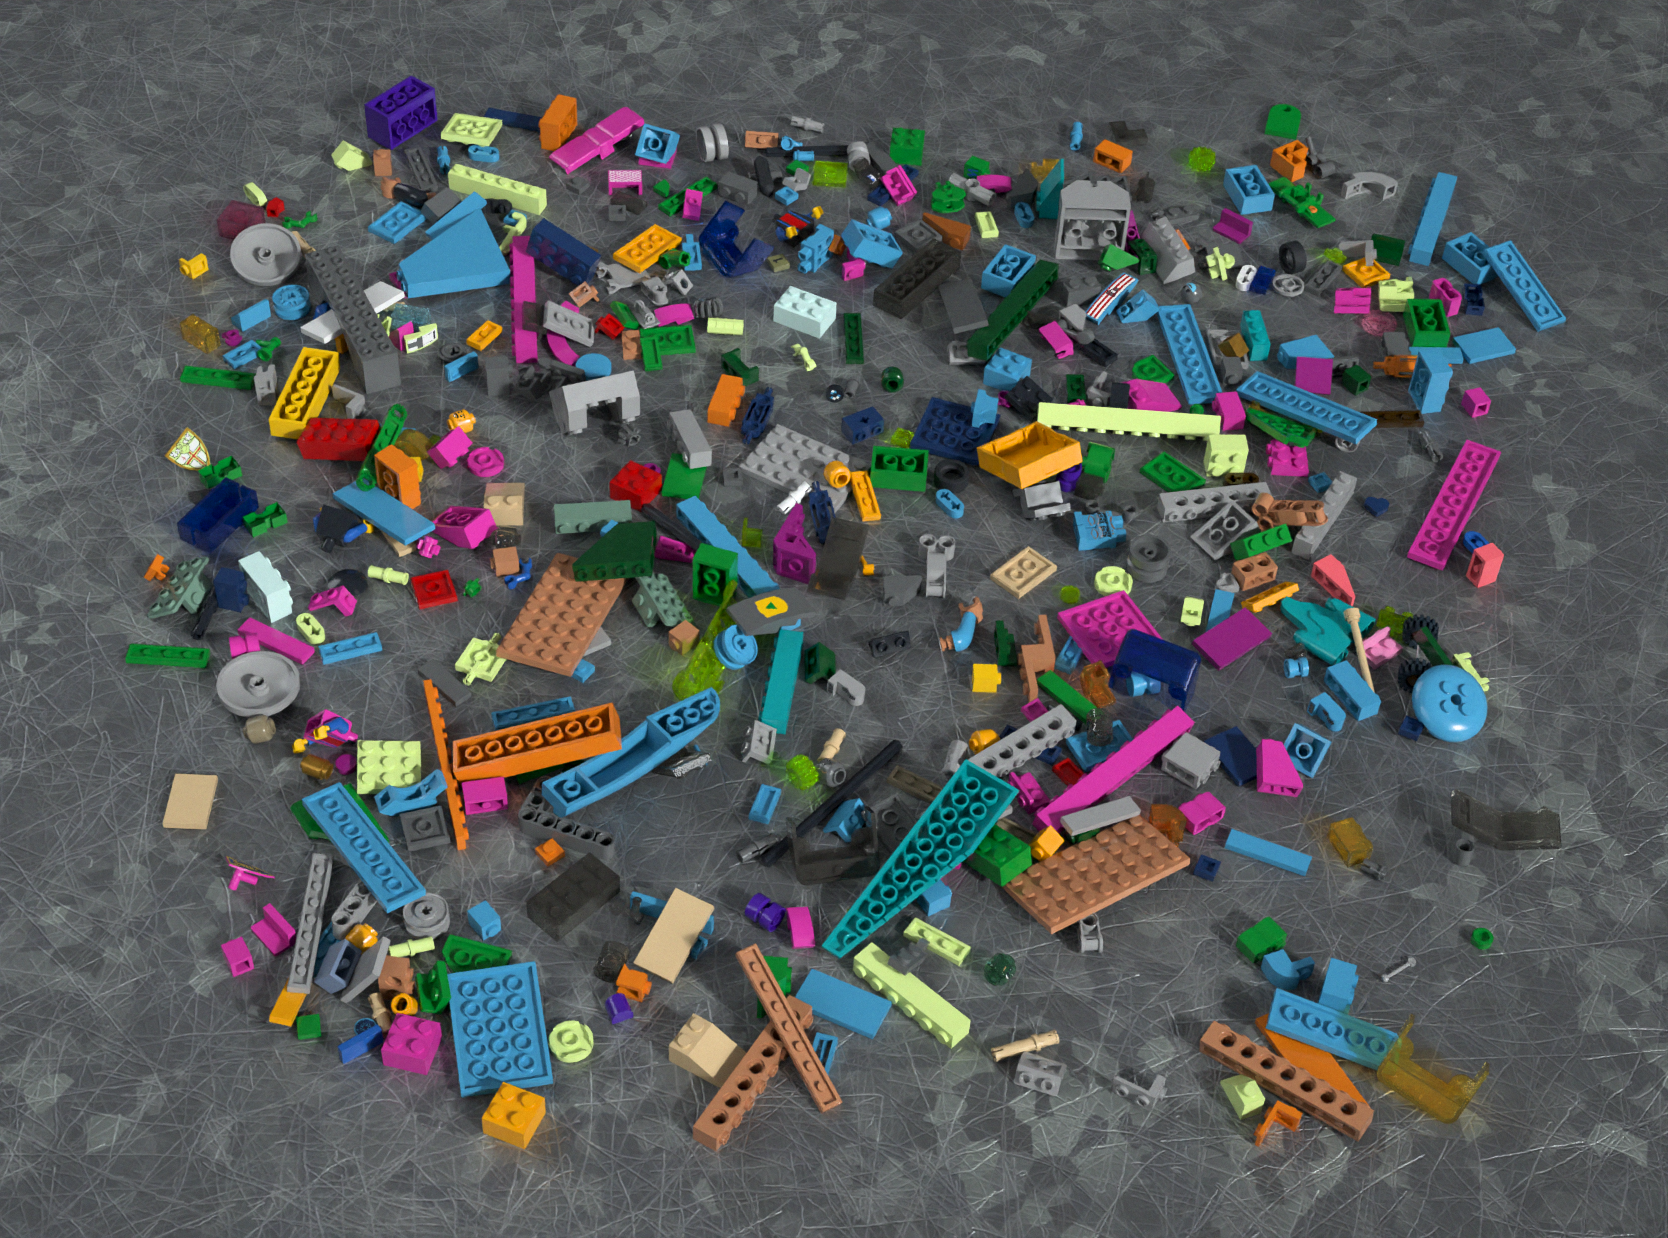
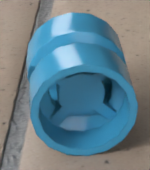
M1144 669L1142 673L1139 670L1128 671L1126 673V686L1129 695L1136 697L1142 696L1144 692L1147 695L1159 693L1161 682L1157 669Z

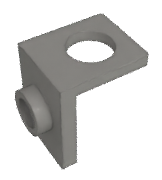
M682 269L675 272L669 271L661 280L664 285L674 282L683 296L693 287V284ZM681 279L686 282L685 289L681 286Z

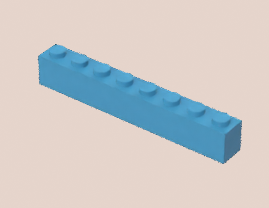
M1438 172L1437 177H1433L1408 250L1410 262L1429 266L1458 176Z

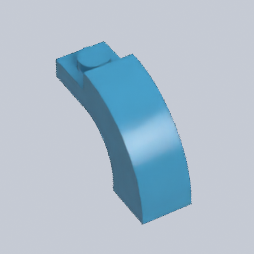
M436 769L421 782L411 787L397 788L389 784L374 798L380 813L389 816H400L399 814L432 807L438 803L436 796L448 786L443 772Z

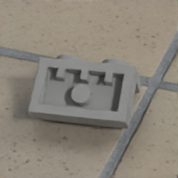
M959 340L949 342L947 350L949 352L950 365L985 364V360L968 356L966 342Z
M757 720L750 726H747L743 732L745 740L740 750L742 753L741 761L746 762L752 757L769 764L773 758L777 729Z
M1024 1051L1017 1066L1014 1083L1057 1096L1067 1065Z

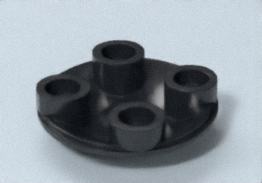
M354 569L338 571L328 581L329 589L343 585L354 597L360 595L368 588L366 576Z

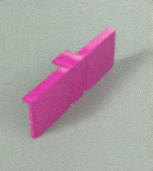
M623 107L599 122L594 128L588 129L582 136L574 138L554 151L549 156V159L563 168L566 174H569L598 154L602 160L613 153V144L643 126L645 123L644 119L628 107Z

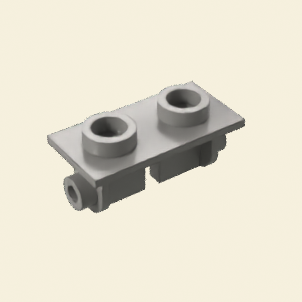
M642 300L635 301V311H632L643 329L652 328L660 324L649 308L645 307Z

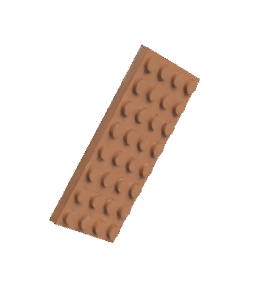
M557 553L497 648L496 656L571 677L628 578L575 582L572 564L578 558Z
M1141 815L1126 819L1099 832L1096 836L1086 841L1075 844L1030 866L1002 888L1050 934H1053L1079 921V919L1081 920L1093 914V912L1095 913L1190 865V858Z

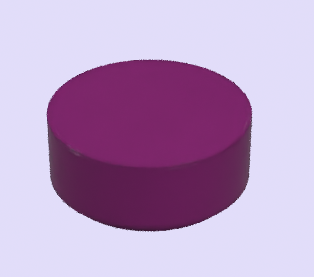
M349 754L341 755L335 762L337 772L342 775H350L357 769L356 758Z

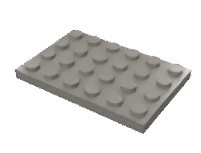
M779 424L770 431L739 466L743 474L786 493L793 492L803 481L809 484L812 488L809 493L814 492L812 482L815 481L816 485V481H818L820 489L827 490L828 496L831 497L834 513L853 493L850 480L844 487H832L823 475L826 465L832 461H840L850 472L866 470L868 474L871 472V464ZM809 493L801 500L809 503ZM827 506L829 512L832 513L830 506Z

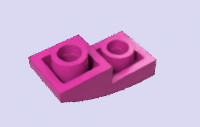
M1003 175L977 176L980 186L985 189L994 188L996 193L1012 190L1011 177Z
M675 304L654 310L655 316L660 322L658 324L659 327L674 321L679 325L694 319L691 304Z
M808 907L786 908L787 926L791 932L792 949L814 948V931Z

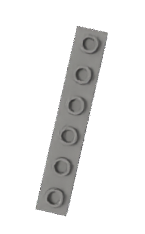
M1266 482L1160 493L1157 509L1162 522L1214 517L1232 500L1246 513H1252V506L1260 493L1265 492L1271 496L1272 494Z
M1060 704L968 760L996 777H1004L1013 768L1021 767L1028 759L1039 756L1043 750L1048 747L1052 748L1058 741L1072 736L1075 732L1076 720Z

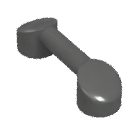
M1061 319L1056 322L1068 337L1076 339L1080 344L1085 345L1094 341L1095 336L1092 330L1086 328L1077 333L1069 330V325L1065 320Z
M1088 500L1085 503V511L1089 515L1111 511L1112 516H1122L1123 521L1134 519L1138 510L1136 506L1130 504L1124 505L1122 512L1100 509V503L1095 500Z

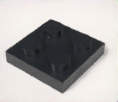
M1028 376L1021 380L1004 397L1030 422L1037 416L1039 402L1051 403L1053 401V398Z

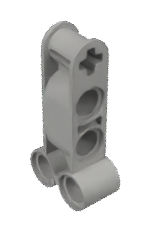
M924 534L919 539L918 554L922 559H926L925 598L928 596H939L945 599L946 561L951 560L955 552V539L951 536L944 535L938 540L933 535Z

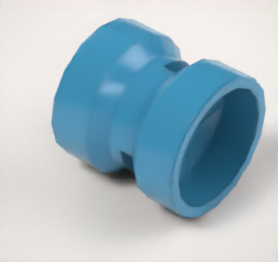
M1306 657L1298 658L1297 660L1292 658L1284 660L1286 678L1308 676L1309 665Z

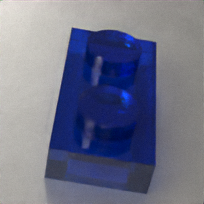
M1259 266L1250 284L1249 291L1265 295L1275 277L1276 270Z

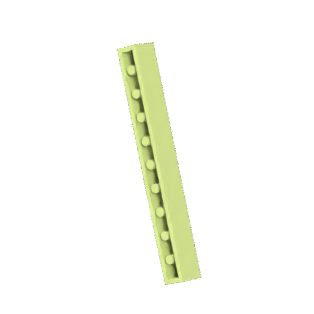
M1038 403L1037 422L1050 428L1051 426H1058V430L1069 431V427L1077 428L1079 432L1095 429V433H1105L1106 430H1111L1113 434L1124 435V432H1131L1132 436H1142V433H1149V437H1160V434L1167 435V438L1178 439V436H1185L1186 440H1196V437H1203V441H1208L1209 435H1219L1221 416Z

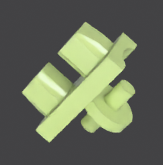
M1215 247L1213 248L1214 254L1206 256L1207 264L1211 267L1208 268L1209 274L1212 279L1221 277L1222 281L1227 279L1225 268L1230 269L1234 265L1235 259L1228 253L1224 254V256L1220 255L1219 248Z

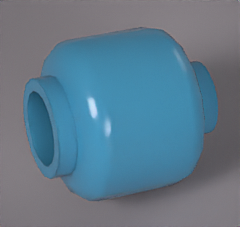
M879 206L868 212L866 223L869 226L882 230L890 225L892 217L887 208Z

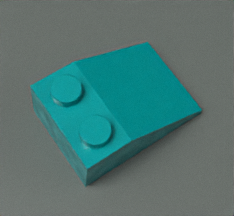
M1064 159L1058 161L1041 183L1040 191L1036 193V211H1039V218L1058 219L1060 193L1064 184Z

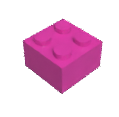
M397 1013L381 1049L383 1065L427 1075L442 1040L440 1023Z

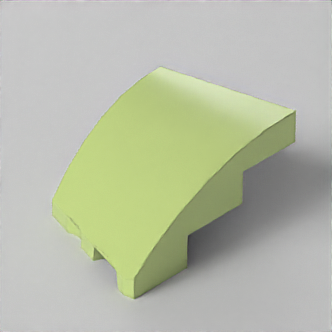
M1406 277L1405 281L1398 279L1378 281L1380 311L1404 312L1407 299H1414L1412 277Z

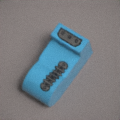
M1326 692L1311 699L1307 712L1311 716L1317 715L1331 731H1340L1342 729L1346 714Z

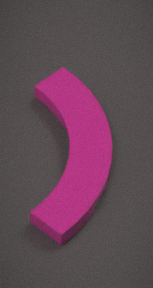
M568 301L560 305L579 313V308ZM547 329L548 346L555 359L576 367V362L580 356L569 347L565 336Z

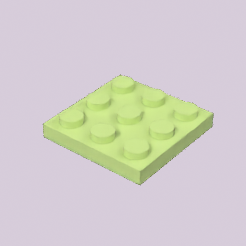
M455 113L441 132V139L448 142L457 141L463 144H477L481 147L489 146L501 129L502 120Z
M357 741V794H378L389 784L397 788H406L421 782L420 741Z

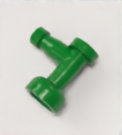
M273 337L270 341L257 339L256 343L260 347L262 346L257 352L258 357L265 362L269 361L272 358V351L281 345L280 339L277 337Z

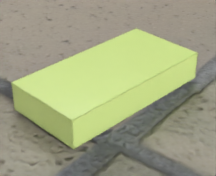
M991 211L976 212L974 218L981 237H998L999 232Z

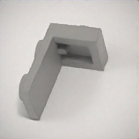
M1373 240L1339 242L1340 257L1365 256L1366 266H1373L1374 259H1377V249H1374Z
M1103 371L1100 376L1095 378L1094 384L1088 387L1086 392L1088 405L1109 407L1110 394L1102 391V388L1105 386L1107 372Z
M336 384L332 386L333 398L347 404L345 406L347 419H357L366 410L364 396Z
M1158 1074L1148 1091L1119 1076H1115L1111 1091L1120 1097H1125L1135 1102L1140 1107L1153 1110L1158 1099L1162 1101L1166 1094L1167 1088L1164 1087L1166 1078Z

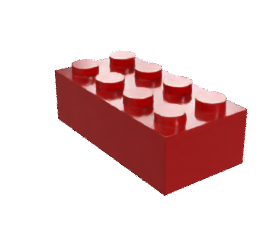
M310 418L297 440V444L303 459L364 461L379 431L380 425L378 420Z

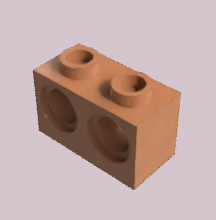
M1264 552L1234 562L1231 574L1234 575L1240 589L1245 591L1274 581L1278 566Z
M386 955L380 977L378 978L379 990L383 999L392 1000L400 993L408 995L414 993L415 981H412L413 968H410L409 958Z

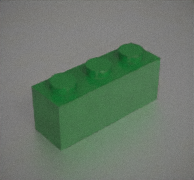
M1285 523L1231 542L1230 545L1237 561L1289 543L1292 539Z

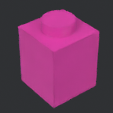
M1481 387L1466 390L1461 405L1472 418L1487 414L1491 404L1490 398Z
M242 937L221 945L224 960L233 977L254 969L252 955Z

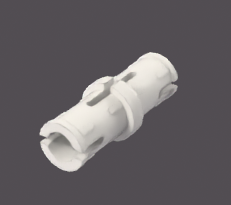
M803 481L797 489L788 493V497L777 505V508L785 515L796 503H801L800 500L812 488Z

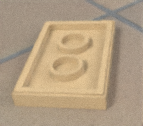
M1028 546L990 574V579L1017 599H1020L1054 573L1057 566Z
M175 774L163 820V827L207 829L218 783L217 775Z

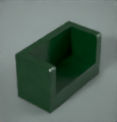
M739 348L721 355V369L727 375L743 378V386L746 387L759 381V368L754 366L749 369L741 361V350Z

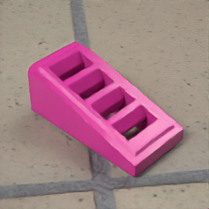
M660 535L656 545L655 558L692 563L695 550L685 543Z

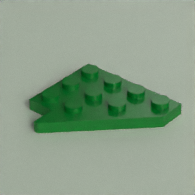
M1250 407L1245 411L1246 420L1286 445L1290 441L1297 447H1307L1317 434L1318 429Z

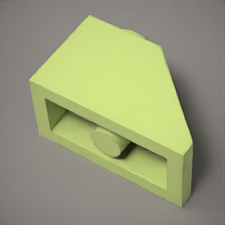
M344 140L331 155L335 161L334 164L338 168H344L348 171L373 164L368 153Z
M1242 1074L1221 1080L1220 1084L1240 1120L1261 1114L1265 1097L1255 1080Z

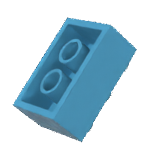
M1257 165L1226 169L1223 186L1241 215L1272 210L1275 194Z
M851 219L841 234L844 244L849 248L850 254L853 257H860L869 263H877L884 268L892 269L903 254L891 233Z
M1472 232L1446 243L1442 259L1472 284L1481 285L1499 277L1482 253L1489 246Z
M1005 244L982 272L981 288L1007 297L1011 290L1018 285V282L1035 265L1036 255Z
M1439 348L1419 350L1408 388L1413 401L1422 414L1441 412L1442 405L1445 403L1446 392L1449 389V381L1453 375L1452 368L1449 367L1446 357Z

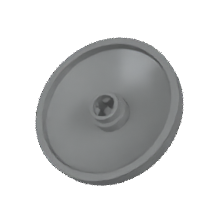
M263 223L250 226L237 235L231 245L230 258L235 272L246 282L258 286H273L285 282L296 273L301 263V248L297 238L288 229L276 224Z
M256 651L238 656L227 663L218 675L216 687L219 700L227 710L239 716L251 718L259 715H273L289 706L299 692L300 678L296 666L287 657L269 651Z

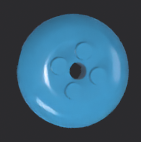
M1437 665L1426 670L1414 684L1412 705L1418 721L1422 722L1429 730L1428 732L1434 737L1446 742H1462L1475 736L1483 727L1487 717L1486 696L1479 682L1466 670L1453 665Z

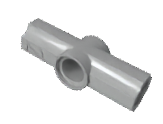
M953 173L948 180L955 187L965 190L966 196L964 198L968 201L977 200L990 207L996 199V194L981 187L980 182L976 179L967 180Z

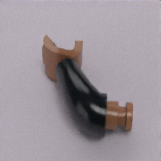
M383 177L381 180L382 196L390 199L398 198L418 209H422L424 203L436 195L435 192L430 194L424 190L402 184L399 177L395 178V180Z

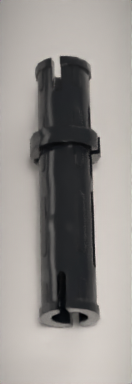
M215 588L210 589L207 599L201 605L202 610L191 632V636L195 640L203 639L212 615L218 609Z

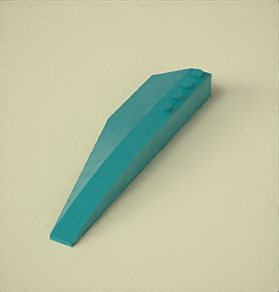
M965 759L822 944L821 948L840 959L949 873L976 850L1018 794L1019 790Z

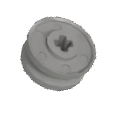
M426 893L425 896L404 905L403 920L408 935L417 940L432 936L434 940L441 937L448 930L450 925L449 908L443 897L434 893Z

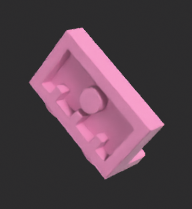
M1388 626L1382 630H1377L1373 636L1362 640L1368 665L1374 670L1402 653L1403 647L1389 636L1391 628Z

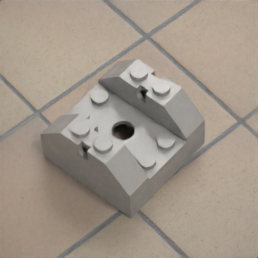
M1076 180L1062 189L1054 238L1055 259L1099 260L1104 247L1109 244L1124 251L1131 210L1129 192L1111 181H1097V184L1087 180ZM1087 220H1098V221H1091V224H1085V222H1087Z
M634 370L562 386L549 392L554 415L562 433L568 432L569 436L582 433V429L587 427L586 409L590 407H600L607 404L614 420H620L621 424L634 421L635 416L640 415V395Z

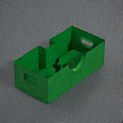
M230 456L218 461L216 466L211 464L198 470L200 481L209 491L241 477L242 471L241 466Z
M278 502L265 507L261 514L253 512L243 517L244 527L253 538L267 532V528L272 527L274 529L288 523L286 512Z

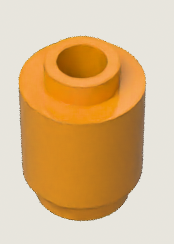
M400 993L392 999L391 1009L395 1014L400 1013L414 1016L418 1010V1002L414 997Z

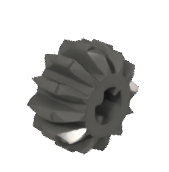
M701 297L694 301L693 310L698 318H715L723 313L722 299L718 297Z

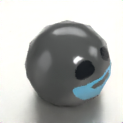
M1194 282L1185 284L1181 290L1182 300L1188 304H1195L1200 301L1202 297L1200 286Z

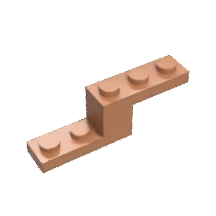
M1038 615V621L1034 624V633L1038 635L1037 644L1021 645L1020 653H1017V664L1021 665L1020 679L1024 680L1023 694L1027 695L1028 703L1035 700L1038 694L1035 672H1048L1049 670L1054 672L1056 658L1046 615Z

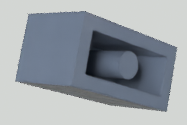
M346 939L331 945L314 982L330 994L347 987L362 951Z

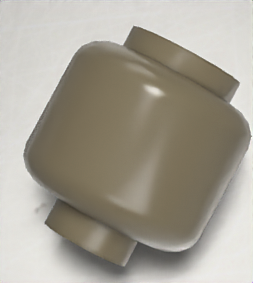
M266 715L248 718L245 727H243L244 737L253 744L271 740L276 732L273 719L268 718Z

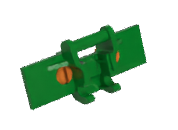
M1286 177L1268 183L1272 191L1282 199L1283 203L1288 202L1292 205L1300 217H1304L1316 228L1336 221L1332 215L1320 206L1324 195L1321 192L1317 194V197L1310 195L1312 185L1309 182L1306 183L1305 188L1300 184L1295 186Z

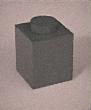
M1222 357L1220 374L1223 385L1241 384L1243 368L1240 357Z

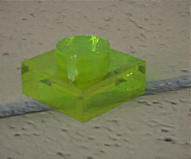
M1335 247L1333 249H1325L1323 253L1324 256L1334 263H1344L1347 259L1342 254L1343 252Z
M898 427L891 437L890 444L901 448H908L915 433Z

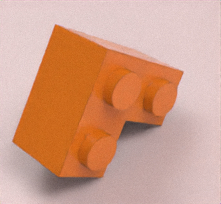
M1299 140L1278 147L1272 152L1270 166L1291 182L1304 177L1308 148Z

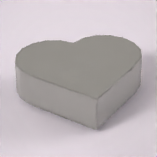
M1231 573L1221 574L1220 579L1216 581L1215 590L1218 589L1231 593L1239 592L1240 588L1234 575Z

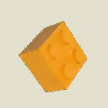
M503 1082L482 1117L483 1133L525 1149L546 1113L545 1098Z

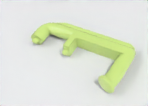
M512 213V218L519 220L515 227L509 225L503 227V230L508 235L499 247L502 255H507L510 252L509 243H513V236H521L526 228V217L521 213Z

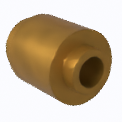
M309 754L307 757H303L300 768H302L303 774L320 780H327L332 774L333 764L329 760Z

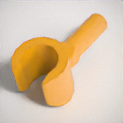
M860 555L859 559L863 566V575H874V564H867L863 555Z

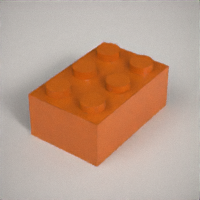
M558 94L555 100H552L549 109H546L545 115L539 120L538 124L540 128L539 141L541 142V149L556 151L566 144L577 126L576 98Z
M392 444L375 454L378 488L411 509L421 504V492L419 490L418 465L416 461L409 458L401 449L396 448Z

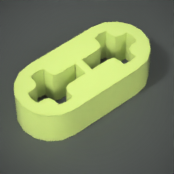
M253 182L243 186L248 199L258 208L267 205L265 194Z
M309 613L300 614L296 618L299 632L311 644L318 645L324 642L325 632L320 623Z

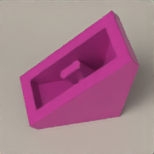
M410 321L389 333L391 342L400 351L405 349L404 335L414 333L413 323Z

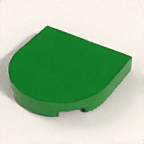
M1154 355L1137 361L1131 373L1133 379L1160 383L1172 381L1175 376Z

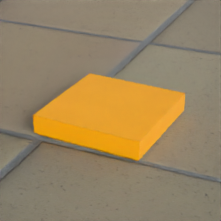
M1365 257L1343 265L1342 271L1361 288L1376 285L1378 281L1388 280L1391 275L1375 260L1373 266H1366Z

